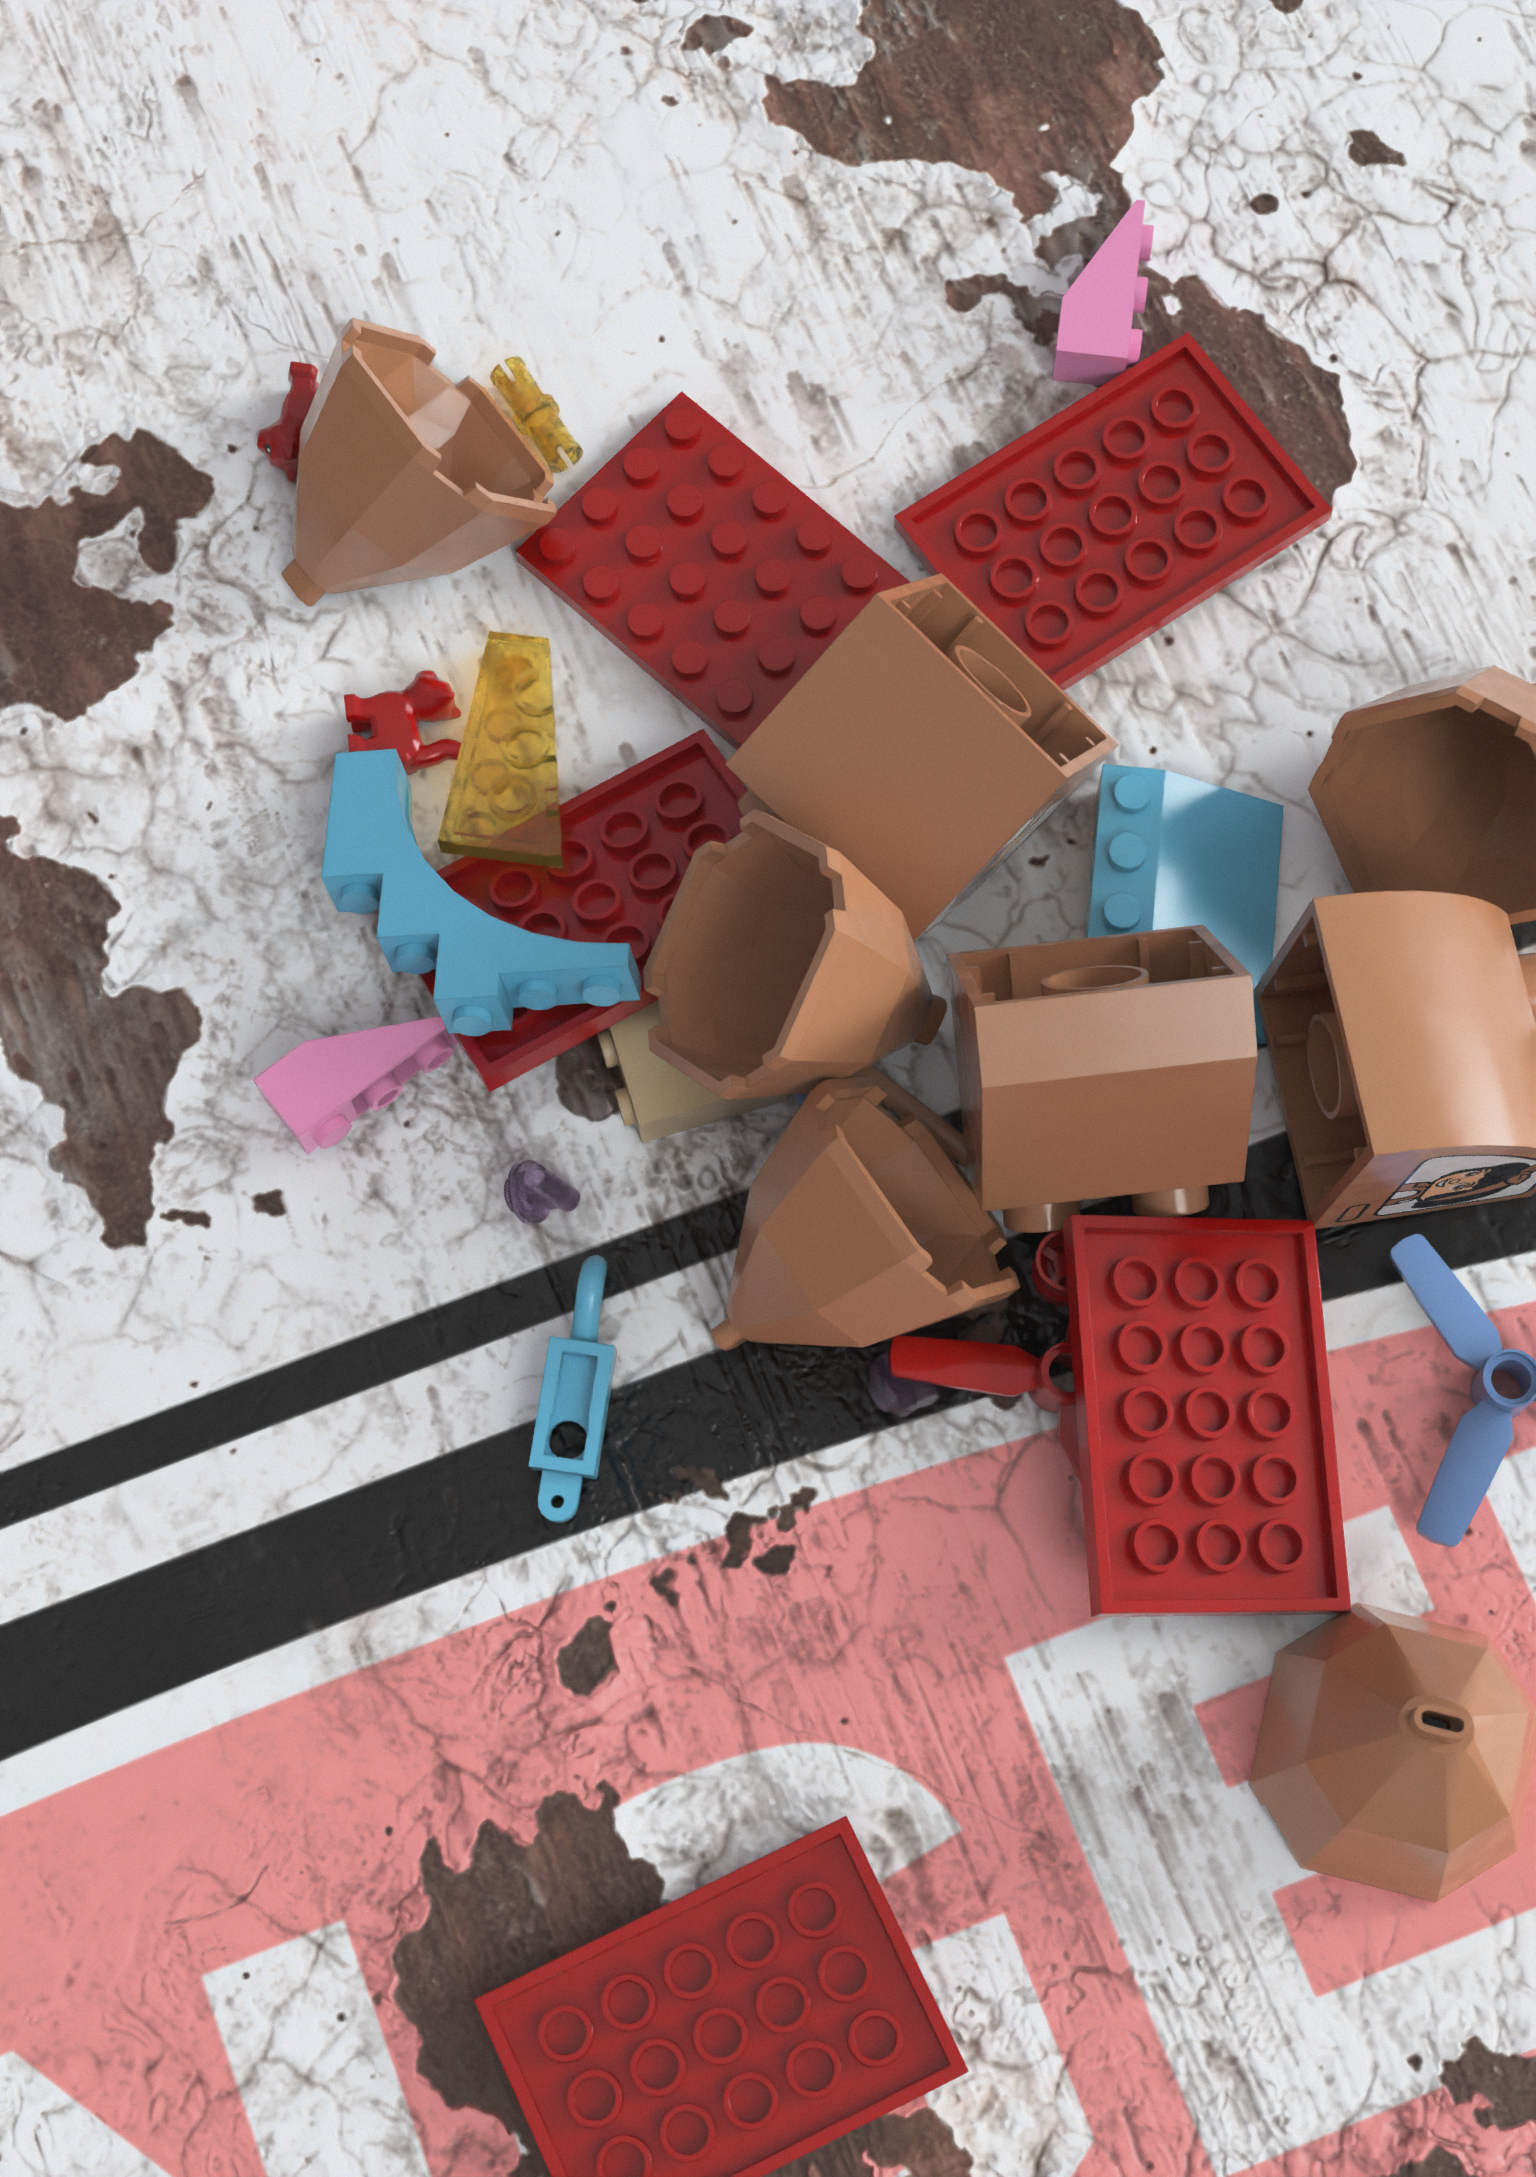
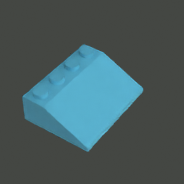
M1103 764L1096 798L1084 938L1204 925L1252 975L1257 1043L1266 1044L1254 989L1273 961L1284 806L1168 770Z

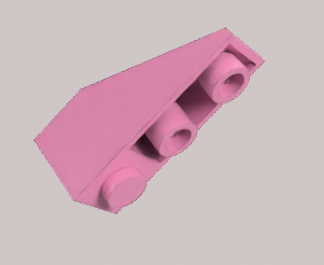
M1136 200L1062 297L1052 380L1102 386L1125 372L1127 365L1134 366L1139 363L1143 330L1131 329L1133 313L1144 314L1148 277L1137 276L1139 261H1150L1154 225L1143 224L1145 200Z
M441 1016L307 1040L255 1077L253 1081L263 1099L308 1155L319 1146L321 1149H327L342 1140L351 1130V1122L371 1108L373 1111H377L393 1102L402 1092V1084L422 1070L424 1073H428L444 1064L453 1054V1046L458 1041L453 1033H448Z

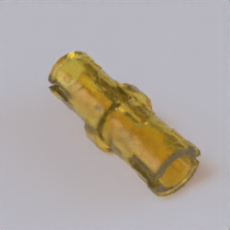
M521 357L507 358L504 362L516 378L515 382L510 381L499 364L491 372L490 380L514 411V424L521 434L531 437L551 472L559 473L569 469L558 453L557 448L562 447L573 465L582 457L583 449L559 418L560 408L552 395L543 394Z

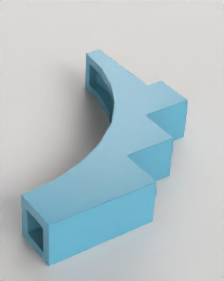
M396 749L335 753L321 878L338 912L367 914L379 910L376 938L392 972L404 971L410 974H424L436 969L433 1000L449 1034L460 1033L467 1036H481L490 1031L512 1030L513 1008L526 1007L532 1010H547L555 1005L586 1003L595 1006H611L619 1001L640 1000L641 976L629 943L575 942L531 933L488 915L450 888L426 862L418 848L412 826L411 783Z

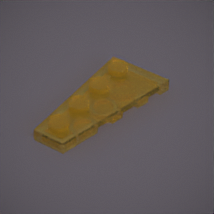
M489 631L438 836L441 853L563 868L552 653L549 638Z

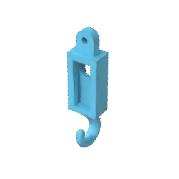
M600 1255L588 1257L582 1265L577 1284L570 1339L549 1337L529 1467L534 1471L542 1472L538 1507L543 1516L555 1523L566 1522L576 1514L583 1478L597 1480L617 1357V1349L614 1345L598 1343L600 1308L607 1273V1261ZM563 1422L577 1423L584 1428L587 1434L585 1450L573 1459L557 1457L550 1448L552 1430ZM556 1497L564 1499V1503L560 1508L553 1507V1500Z

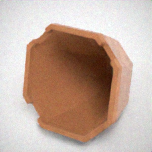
M353 317L341 330L300 430L292 554L295 558L281 572L282 577L295 595L307 606H314L326 592L337 594L452 574L547 525L557 514L556 503L548 497L544 500V496L554 485L551 472L483 386L469 375L458 384H455L430 364L436 355V349L420 336Z
M1493 665L1410 685L1344 713L1331 737L1333 740L1311 780L1308 791L1353 892L1417 890L1461 894L1482 899L1498 906L1508 914L1510 925L1535 921L1536 683L1530 684Z
M757 809L752 810L740 819V829L743 832L726 844L708 841L695 850L643 969L645 990L658 997L660 1026L655 1025L648 1030L649 1051L716 1096L734 1100L809 1093L823 1080L850 1077L908 1046L913 1041L922 1045H929L934 1040L946 1014L947 1002L944 998L932 994L903 912L839 851Z
M871 1075L846 1077L844 1079H825L814 1087L750 1185L726 1304L728 1317L711 1330L713 1340L721 1349L727 1351L737 1348L746 1340L755 1343L866 1347L1005 1299L1020 1288L1016 1272L1010 1267L999 1271L995 1255L1007 1244L1004 1231L990 1211H981L971 1183L927 1122L915 1112L899 1120L880 1104L887 1096L886 1088Z
M1357 1602L1351 1606V1611L1335 1615L1275 1653L1248 1785L1259 1803L1266 1807L1288 1842L1287 1847L1301 1869L1435 1903L1518 1851L1536 1755V1707L1489 1635ZM1431 1718L1441 1721L1447 1725L1448 1730L1426 1725L1423 1723V1719Z

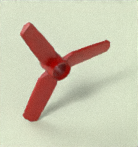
M1068 1323L1065 1342L1054 1345L1039 1359L1013 1345L912 1336H896L892 1339L887 1359L889 1372L894 1377L1007 1397H1014L1028 1392L1030 1398L1038 1407L1048 1412L1057 1413V1436L1081 1482L1075 1391L1066 1392L1058 1389L1052 1383L1049 1376L1050 1364L1054 1363L1066 1366L1073 1373L1070 1323Z

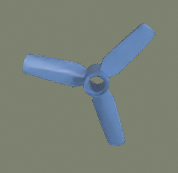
M1414 1234L1397 1243L1389 1252V1258L1454 1357L1477 1372L1470 1386L1471 1399L1475 1406L1458 1421L1416 1525L1417 1533L1429 1542L1446 1547H1455L1465 1534L1513 1440L1512 1418L1518 1416L1532 1401L1536 1402V1361L1529 1354L1521 1350L1502 1349L1499 1333L1494 1324L1425 1237L1420 1234ZM1503 1371L1511 1374L1519 1383L1520 1398L1508 1399L1499 1395L1492 1385V1373Z

